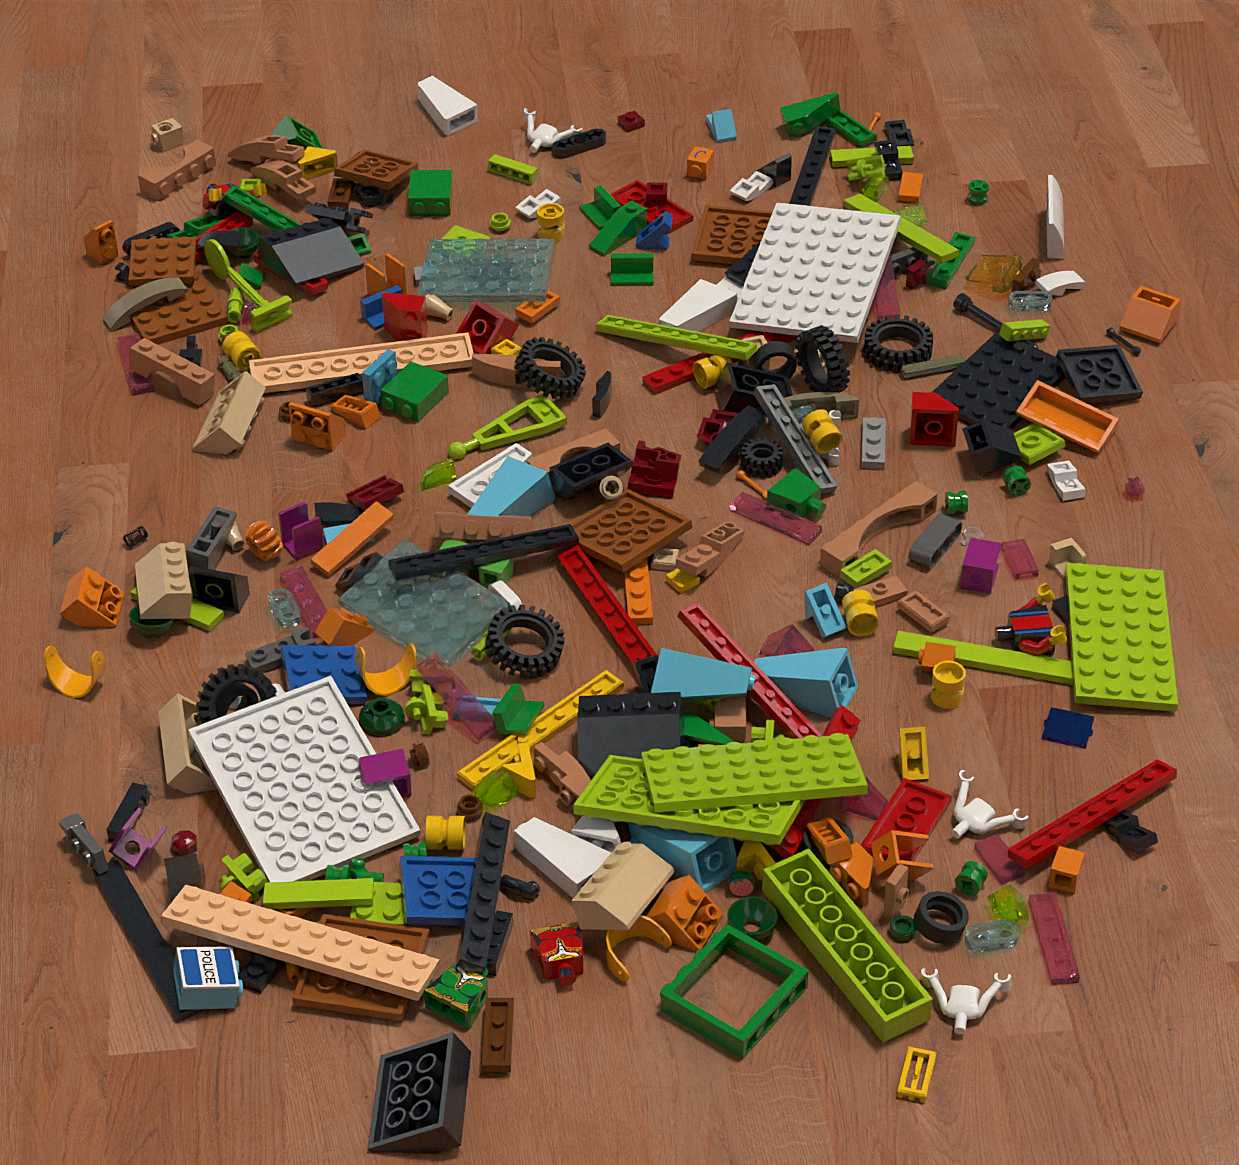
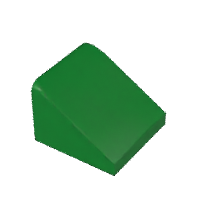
M365 233L348 237L359 256L372 252Z
M242 263L239 275L253 289H261L264 273Z

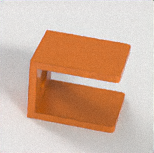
M389 253L385 254L387 282H385V275L369 263L365 264L368 295H375L397 285L402 289V294H407L405 266Z
M891 830L872 842L876 876L890 877L899 864L908 867L907 880H916L933 870V864L899 860L898 850L912 851L929 840V835ZM883 849L889 850L886 861H884L882 856Z

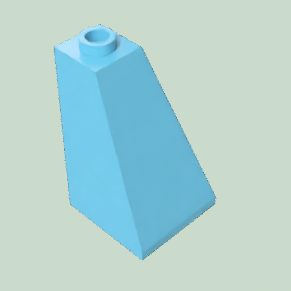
M507 456L468 514L531 516L556 499L547 471Z
M661 648L651 693L681 692L684 702L742 697L747 695L748 690H753L756 676L751 675L752 668Z
M847 648L756 658L754 661L796 707L827 717H832L835 709L841 704L847 708L858 688Z
M628 822L631 839L635 837L670 864L674 869L672 875L677 879L690 875L705 893L728 878L733 872H736L737 856L733 838L714 837L711 834L688 833L684 830L662 829L651 825L639 826Z

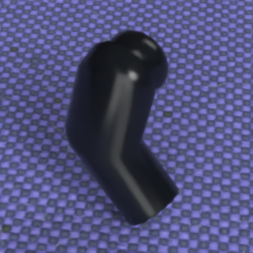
M509 875L501 877L500 887L526 899H533L540 892V886L535 881L527 883Z

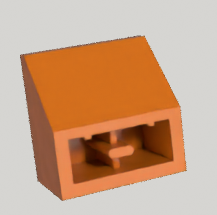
M1140 286L1130 299L1120 324V330L1161 343L1178 320L1181 299Z
M290 402L288 404L292 440L333 452L346 436L344 418Z
M85 566L68 581L59 614L78 627L114 628L117 624L125 592L100 576L97 572Z
M687 875L667 883L646 917L658 923L669 934L672 943L697 952L707 941L723 912L692 877Z

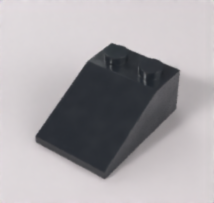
M726 362L716 382L723 411L740 413L748 405L764 411L753 394L758 386L775 384L783 398L793 396L788 376Z

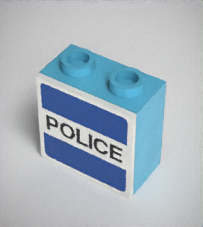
M177 947L173 973L180 1010L236 1008L237 998L241 997L243 993L242 980L238 979L239 962L234 959L233 948Z

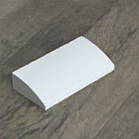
M1048 175L1046 209L1047 258L1064 259L1063 197L1054 176Z

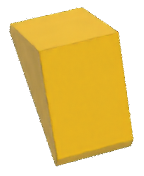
M307 147L305 155L298 161V168L302 170L303 178L305 179L332 172L338 166L337 152L335 150Z

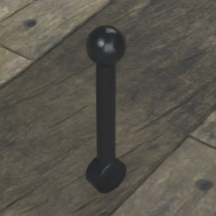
M1112 327L1106 330L1109 337L1113 336L1130 348L1133 354L1139 355L1141 353L1140 347L1133 346L1115 333Z

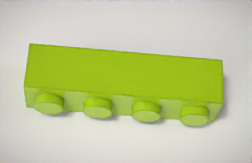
M496 154L488 160V171L530 185L538 180V168Z
M1042 319L1005 322L1001 327L999 335L1007 341L1047 338L1051 325Z

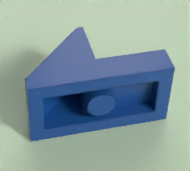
M666 211L637 234L635 246L640 249L667 250L670 241L667 233L672 228L673 215Z

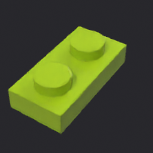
M874 549L841 569L840 577L854 588H858L892 568V561Z

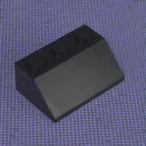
M609 442L549 467L553 492L564 501L572 499L576 495L593 490L607 476H615L617 478L623 476L634 463Z

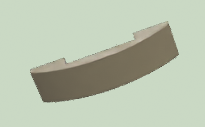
M179 277L164 278L146 283L121 297L108 309L102 318L109 329L114 331L131 322L128 315L165 296L170 302L187 293L188 289Z
M812 392L784 398L795 417H804L813 411L823 409L828 414L832 410H839L841 419L858 418L859 398L857 396L835 392Z

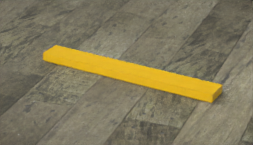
M605 670L538 716L526 735H510L457 772V779L474 792L501 774V765L514 763V755L518 754L519 743L528 742L530 753H532L534 746L540 742L546 743L575 723L578 715L579 696L617 694L624 689V682Z

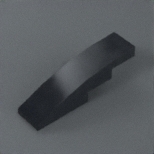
M749 405L744 408L723 428L698 460L699 465L720 474L727 462H733L742 447H744V444L746 442L749 443V440L754 438L767 419L765 412Z

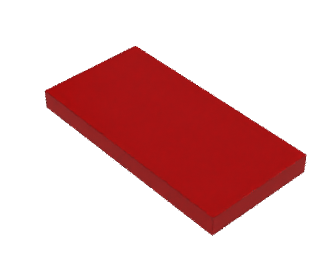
M639 180L610 194L621 207L630 201H634L647 208V226L664 212L668 211L673 217L672 228L667 235L693 221V214L668 198L667 201L661 202L646 201L647 185Z
M904 778L861 843V846L873 857L871 843L891 830L924 834L930 837L951 804L952 795ZM925 843L912 851L898 850L899 860L914 862ZM883 849L882 856L884 861H886L889 850Z

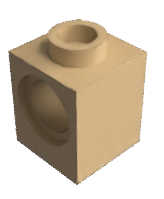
M173 118L151 125V140L162 151L184 144L182 126Z

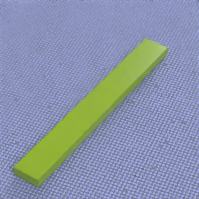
M862 194L843 200L844 207L852 211L897 215ZM900 216L901 223L896 234L897 238L940 263L959 257V249Z
M606 315L596 324L597 332L741 360H747L757 351V343L612 315Z
M898 631L893 646L894 654L918 658L919 650L925 649L926 642L956 646L955 662L962 666L1073 685L1072 661L1035 656L1023 652Z

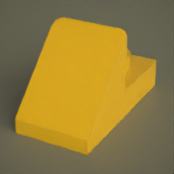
M926 727L898 728L900 753L897 756L902 780L904 778L909 780L929 779Z
M528 742L519 743L518 754L514 755V763L501 765L502 783L530 798H536V779Z
M748 840L744 841L738 855L736 871L755 872L756 877L762 880L763 869L776 863L761 842Z

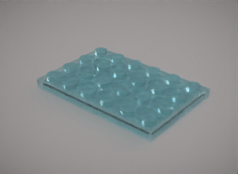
M429 239L417 295L426 296L427 294H434L443 302H474L475 299L480 302H546L556 246L555 239Z
M404 538L372 567L370 572L364 576V579L356 582L338 599L339 604L353 614L356 612L362 614L368 619L367 623L403 646L407 647L408 644H413L416 654L428 662L432 663L433 658L439 659V666L449 668L488 631L490 621L496 613L500 614V610L506 608L508 611L510 602L456 569L396 581L388 567V560L426 552Z

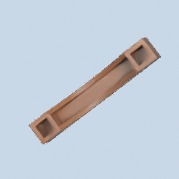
M917 481L903 488L901 492L889 498L877 509L872 510L870 514L858 520L846 531H842L836 538L825 543L820 550V566L842 579L840 577V570L858 560L861 551L873 537L895 526L921 523L935 513L938 494Z

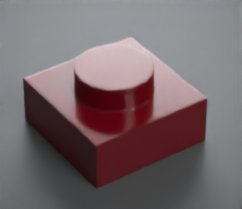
M634 110L618 116V124L627 132H631L645 127V119Z
M647 182L646 201H667V183Z
M920 259L907 268L906 287L913 290L926 280L927 262Z

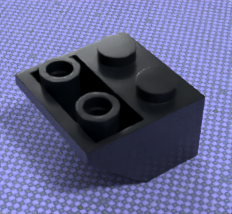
M981 421L962 429L979 476L1023 460L1012 429L987 421Z

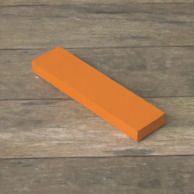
M376 501L313 556L311 564L329 577L394 519V514Z

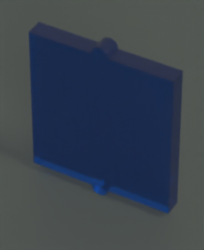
M1051 707L1048 718L1044 720L1043 725L1045 728L1042 739L1086 749L1089 737L1093 735L1092 726L1095 716Z

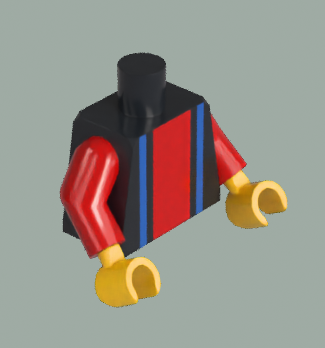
M213 183L207 187L206 194L203 196L202 207L205 210H209L216 220L226 219L238 211L237 208L222 200L224 194L234 184L217 185ZM265 183L253 185L254 190L248 192L258 199L259 196L267 194Z
M1044 583L1037 590L1039 597L1032 598L1026 605L1008 614L1007 626L995 627L996 641L1010 640L1013 651L1035 656L1054 655L1055 643L1058 645L1066 643V630L1062 625L1053 627L1047 606L1042 604L1043 602L1050 603L1055 598V594L1050 586Z

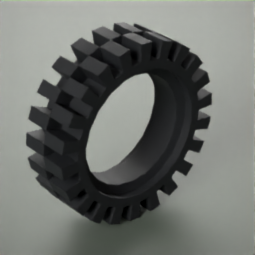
M890 315L885 316V321L882 318H878L877 322H871V325L866 328L864 338L866 359L869 358L871 364L875 363V367L880 368L883 365V370L888 371L889 368H893V372H897L898 368H901L903 365L929 361L933 350V332L930 331L931 328L929 326L925 327L923 321L918 323L917 318L909 321V316L904 315V319H900V315H895V319H891ZM888 337H904L915 341L918 346L910 350L900 351L883 347L879 342Z
M823 325L803 331L798 335L799 337L796 339L798 344H795V349L799 351L796 352V357L800 361L797 363L798 366L802 367L801 375L806 376L804 381L806 384L810 383L809 389L811 391L840 393L845 391L848 387L847 383L850 382V379L847 377L850 376V371L846 369L849 367V362L844 359L847 355L846 352L842 353L841 349L844 347L842 343L838 344L839 338L837 335L833 336L834 332L826 326L823 327ZM818 350L820 351V353H821V355H822V357H823V359H824V362H825V365H826V369H827V374H826L824 368L822 367V364H821V361H820V358H819V354H818Z
M536 337L532 338V340H527L523 344L514 365L515 369H517V375L521 376L520 380L522 382L528 381L526 386L528 388L534 386V392L536 393L543 391L544 397H548L551 394L552 399H557L559 396L561 400H564L566 397L569 399L572 395L574 396L586 375V367L584 364H581V358H576L577 353L575 351L570 353L568 346L562 348V343L559 341L553 344V339L548 338L547 342L544 337H540L539 340ZM533 359L561 361V370L566 374L567 378H560L546 373L539 368Z
M520 604L518 610H516L515 605H511L508 611L506 608L500 610V614L496 613L490 621L485 638V649H488V657H493L492 663L494 665L501 662L499 669L504 672L507 667L510 668L509 675L514 676L515 671H519V678H525L526 672L529 673L530 678H535L537 672L541 677L545 675L546 671L550 673L553 667L557 666L564 647V631L559 629L560 624L558 621L552 623L554 617L551 614L546 618L544 617L545 610L540 609L539 613H535V606L530 605L529 611L525 610V605ZM511 628H527L540 634L546 642L547 648L537 655L520 654L506 645L503 634Z
M231 664L227 665L228 668L226 669L221 667L217 669V674L211 673L208 676L210 680L207 683L204 681L201 685L203 691L198 692L197 697L200 700L196 702V708L199 709V713H197L198 718L202 721L201 724L218 718L216 714L217 698L231 684L247 683L254 686L258 691L260 702L276 697L277 690L271 684L272 682L269 678L251 666L247 667L244 664L235 666Z

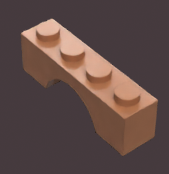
M197 139L183 147L184 159L178 164L169 167L152 166L138 175L140 192L156 201L165 197L216 165L214 147Z
M145 338L130 347V370L145 378H148L156 371L166 373L176 382L182 397L199 406L214 396L215 374Z
M604 428L529 458L526 462L529 465L547 471L551 482L549 467L608 442L620 451V442Z
M436 511L434 536L435 538L475 540L497 539L531 532L532 518L531 516L518 515L490 516Z

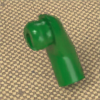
M354 858L351 860V875L355 879L373 878L374 882H384V873L369 872L365 868L364 859Z

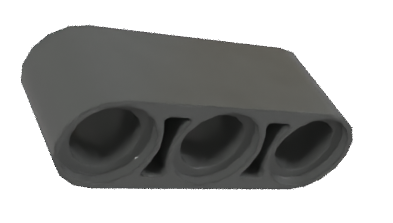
M939 513L914 541L910 548L908 559L928 568H933L957 540L963 523Z

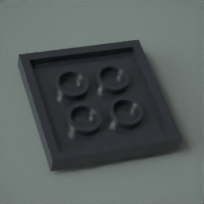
M1120 345L1062 349L1057 351L1056 358L1076 399L1085 403L1141 399L1143 391Z

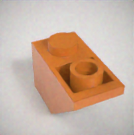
M112 220L93 228L83 237L86 255L101 265L119 256Z
M329 607L314 633L331 646H351L370 635L374 628L367 623L368 619L360 613L356 612L353 615L344 608L336 610Z
M855 842L851 845L852 857L831 864L830 874L837 883L839 882L847 890L852 899H856L864 907L868 905L873 872V857L858 842Z

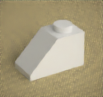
M583 815L571 830L574 836L609 852H613L616 846L621 843L614 823L609 819L587 818Z

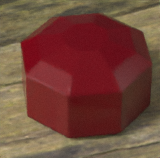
M190 830L178 831L172 836V851L178 856H190L197 850V835Z

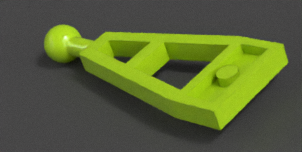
M541 394L524 401L472 434V440L463 444L461 442L452 443L448 448V454L452 459L460 460L464 458L467 451L477 447L483 451L545 434L567 425V417L548 397H544ZM528 412L539 423L514 431L508 426V424ZM498 430L502 433L496 436L489 437Z

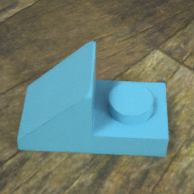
M731 109L715 111L712 114L706 115V123L717 143L737 140Z
M827 583L804 592L806 620L814 618L822 638L847 628Z

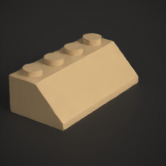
M245 371L220 390L192 449L196 452L227 455L234 449L236 451L239 450L245 442L244 436L251 429L250 422L258 413L256 409L264 400L262 395L266 387Z
M177 542L160 543L135 564L140 619H190L191 588L184 543Z
M177 693L158 711L167 784L186 794L217 790L215 783L189 737L188 729L199 726L202 723L197 714L199 709L196 708V702Z
M631 842L618 844L572 900L580 929L629 930L674 873L673 867L644 844H631Z

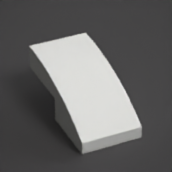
M756 171L748 180L742 178L730 190V194L749 201L769 189L773 185V180Z
M546 189L536 198L529 195L515 208L518 212L532 219L537 217L539 206L546 203L560 205L562 201L558 195Z
M1060 271L1037 279L1035 284L1046 295L1063 296L1066 288L1082 289L1085 281L1075 271Z
M1070 461L1047 464L1051 481L1063 501L1085 497V488L1077 479V470Z

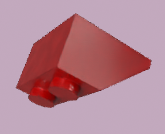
M383 292L382 304L385 331L396 341L426 338L428 333L426 296Z
M475 299L456 334L469 333L473 350L479 354H491V348L505 339L511 340L519 324L491 306Z
M912 392L910 445L956 447L959 408L937 393Z

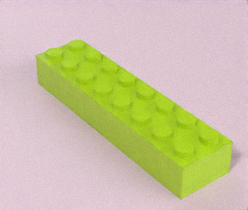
M810 849L763 869V893L883 1043L930 1020L932 997Z

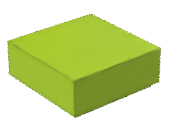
M242 179L240 189L248 193L254 190L253 185L262 184L263 181L262 179Z

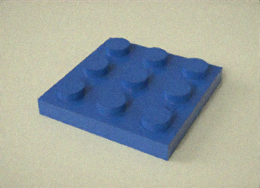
M282 645L280 653L288 692L331 676L347 704H366L367 694L364 681L354 664L356 647Z
M401 856L399 866L406 924L463 925L475 858Z

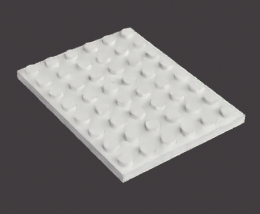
M776 203L729 321L730 328L798 336L803 331L823 325V327L826 326L829 330H832L834 332L833 336L837 335L839 341L858 343L901 223L900 216Z
M331 676L188 729L191 741L268 882L310 881L326 874L327 865L341 868L343 865L351 864V860L354 858L364 859L420 836L421 830L392 781L369 786L365 785L359 765V758L374 755L376 752Z

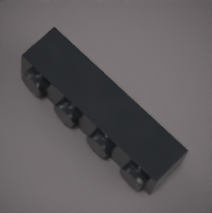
M359 373L306 387L307 400L311 406H317L340 399L344 395L358 394L363 392V380Z
M131 784L106 829L109 841L116 839L120 830L139 807L142 809L140 814L143 813L144 806L150 799L147 785Z
M496 910L486 965L487 975L497 976L514 925L513 913Z

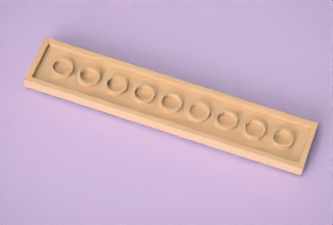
M460 333L249 360L251 376L266 387L263 394H267L270 392L306 388L355 373H359L362 378V372L387 349L396 352L397 374L411 361L435 371L472 367V354L474 353L469 333Z
M189 885L183 887L161 915V925L416 1001L420 999L424 989L429 985L439 969L440 959Z

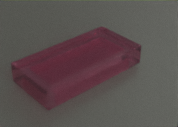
M1025 539L1001 542V550L1015 580L1037 577L1039 575V569Z
M998 834L975 842V851L1001 885L1025 876V868L1008 858V846Z

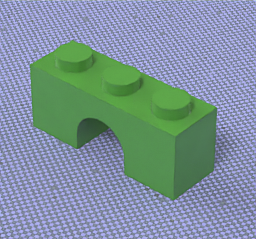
M446 538L439 550L468 543ZM513 558L436 574L459 579L463 572L477 570L479 571L480 586L488 588L489 585L499 580L505 584L508 583L514 573Z

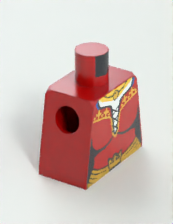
M578 922L529 930L530 949L544 978L548 980L558 978L562 986L574 984L576 981L575 975L584 972L582 929H580Z

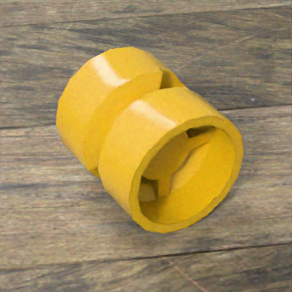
M546 203L539 206L537 209L539 239L547 243L559 242L565 236L564 208L556 203Z
M242 331L229 334L223 341L222 348L224 353L240 371H250L249 360L262 358L260 350Z
M714 354L710 358L694 362L693 373L698 385L702 389L716 385L726 362L732 363L730 357Z
M826 410L813 411L803 419L802 428L818 453H828L840 445L842 435Z
M854 590L844 596L842 608L850 633L855 636H867L875 632L879 627V618L871 593L865 590Z
M942 661L935 665L932 675L931 700L938 707L952 709L961 705L964 698L966 670L961 664L954 661Z
M427 815L425 830L426 850H442L444 846H447L449 850L465 849V816H449L445 820L443 816Z

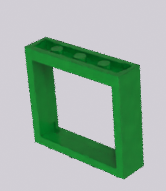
M726 924L719 932L717 931L712 935L709 943L703 949L700 948L695 953L693 960L687 966L680 968L677 976L670 984L667 983L663 986L659 995L661 997V1012L744 1059L808 988L809 970ZM727 948L785 980L740 1030L735 1029L681 997Z

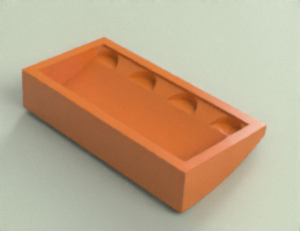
M1038 380L1016 411L1017 415L1096 453H1099L1117 429L1119 421L1118 418Z

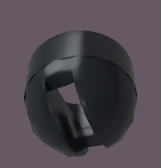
M838 582L834 600L842 602L844 596L852 592V588L848 584Z

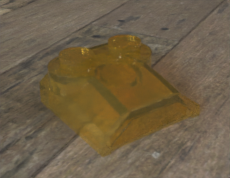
M982 255L969 274L965 276V279L972 283L991 286V290L998 294L1006 293L1012 287L1015 276L1021 271V255Z

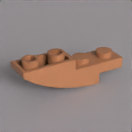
M268 135L243 143L229 152L228 158H234L237 161H250L253 164H262L267 159L285 160V162L293 163L305 155V149L302 146L287 144V136Z
M269 160L250 169L252 174L262 179L263 182L273 189L282 188L299 201L316 193V187L303 178L302 170L288 162Z
M472 354L473 375L504 386L535 389L534 386L528 388L526 386L528 381L522 382L520 380L521 376L517 375V369L514 367L517 355ZM534 361L546 373L561 378V361Z
M723 522L702 535L700 545L678 557L675 568L694 576L698 574L704 577L708 576L731 554L743 537L745 530L738 528L734 523Z
M540 742L534 746L535 767L540 772H544L549 776L555 785L560 786V799L565 805H569L574 809V803L591 781L578 761L567 751L558 756L543 742Z

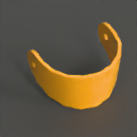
M408 644L404 656L396 666L385 672L375 674L365 672V651L363 647H357L354 655V664L369 690L377 695L388 696L397 693L409 682L410 669H414L416 665V649L413 644Z
M48 646L44 652V666L49 680L61 694L73 699L82 698L89 693L106 669L105 658L101 651H95L91 657V676L79 674L70 669L61 660L55 646Z
M640 915L629 930H607V965L610 971L623 982L629 979V973L612 951L619 942L627 938L639 936L650 938L665 948H669L672 945L669 934L649 917Z

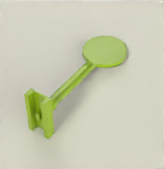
M209 239L205 242V256L214 274L221 280L230 278L258 306L257 309L251 311V328L256 333L293 316V313L289 310V304L292 303V299L288 295L271 303L264 300L230 267L224 249L216 240Z

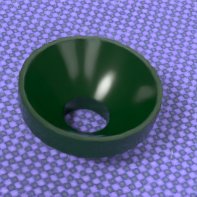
M250 228L230 230L242 232V241L237 252L227 250L225 252L235 258L245 259L257 251L260 237L257 231Z
M139 605L132 608L129 612L131 627L145 638L162 636L174 623V619H140Z
M378 697L368 702L361 708L359 713L360 727L366 734L374 737H387L396 734L405 724V714L402 706L396 701L385 697ZM377 706L388 707L387 710L382 712L374 710Z
M744 897L735 901L730 906L727 914L728 925L754 940L766 938L774 931L777 924V911L769 901L763 898ZM747 924H756L760 929L755 932H749L744 927Z

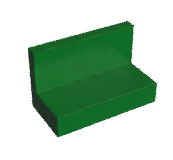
M601 185L594 187L593 202L579 206L583 214L599 230L604 227L617 209L621 208V205Z
M611 253V286H654L653 253Z
M511 684L492 712L498 734L526 735L544 708V701H525L521 684Z

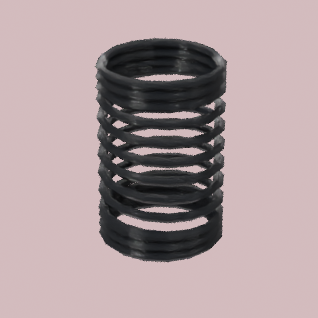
M139 526L125 534L123 540L131 548L148 538V533L143 526Z

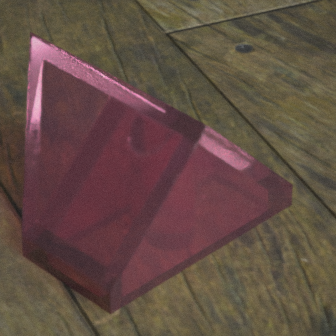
M791 624L768 635L759 650V655L771 657L812 652L815 649Z
M865 776L868 784V794L841 796L840 809L877 820L888 800Z

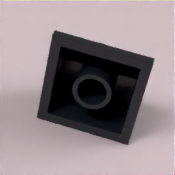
M195 566L189 567L194 599L220 610L240 613L250 595L248 576Z

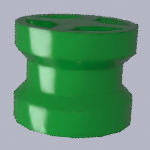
M984 180L971 181L968 184L970 192L968 193L967 200L969 203L974 205L987 203L989 184Z
M1021 466L1010 467L1004 472L1003 481L1008 486V490L1012 495H1022L1030 489L1031 481Z
M965 490L955 494L945 492L947 515H953L955 512L967 514L968 498Z
M419 842L413 846L409 843L403 844L404 856L427 857L425 842Z
M967 861L962 866L961 872L956 876L955 885L964 894L977 895L981 890L982 884L988 878V872L980 863Z
M327 865L326 880L351 879L350 865H343L341 868Z

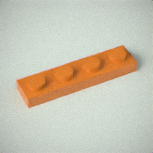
M646 558L624 572L627 612L635 625L653 624L648 561Z

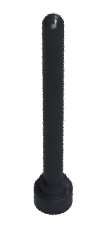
M961 293L955 298L953 303L955 309L960 312H970L1000 332L1003 323L973 305V301H971L969 296ZM1018 340L1039 349L1038 345L1030 340Z

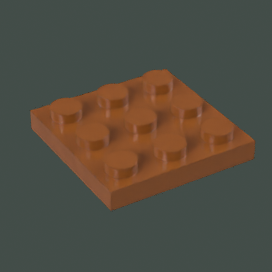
M364 149L334 168V176L340 177L344 181H356L364 186L372 185L380 190H390L396 184L409 177L411 170H418V162Z
M196 237L132 240L129 285L142 286L155 280L179 277L183 284L195 283Z

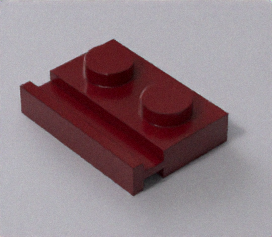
M383 475L346 493L349 503L353 502V505L366 511L376 501L381 504L385 501L394 500L396 496L404 493L403 484L391 478L387 479Z

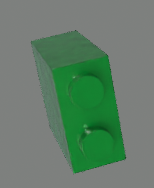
M411 170L408 194L409 216L451 215L453 194L452 170Z
M411 361L380 390L381 407L419 422L449 393L448 375Z

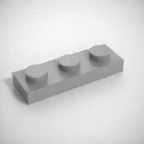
M863 417L861 468L885 469L886 418Z

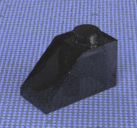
M196 853L164 859L171 903L185 885L202 889L201 880L206 879L204 863L198 864Z

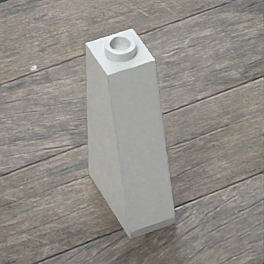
M434 76L417 83L418 100L446 136L478 122L477 104Z
M700 279L659 318V325L700 332L733 314L737 303V293Z
M535 817L519 825L514 830L515 849L572 898L578 894L580 889L612 853Z

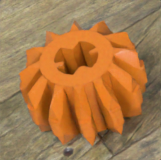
M259 520L256 523L254 522L245 530L244 539L255 557H258L261 561L274 559L282 552L283 543L280 541L281 537L278 536L277 531L273 529L272 525L266 521Z

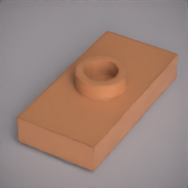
M897 576L853 589V591L865 590L871 593L875 607L907 596L908 592Z
M916 590L898 600L897 607L931 633L949 623L950 616Z
M902 864L895 868L886 881L884 918L890 921L898 915L909 895V889H907L908 867Z

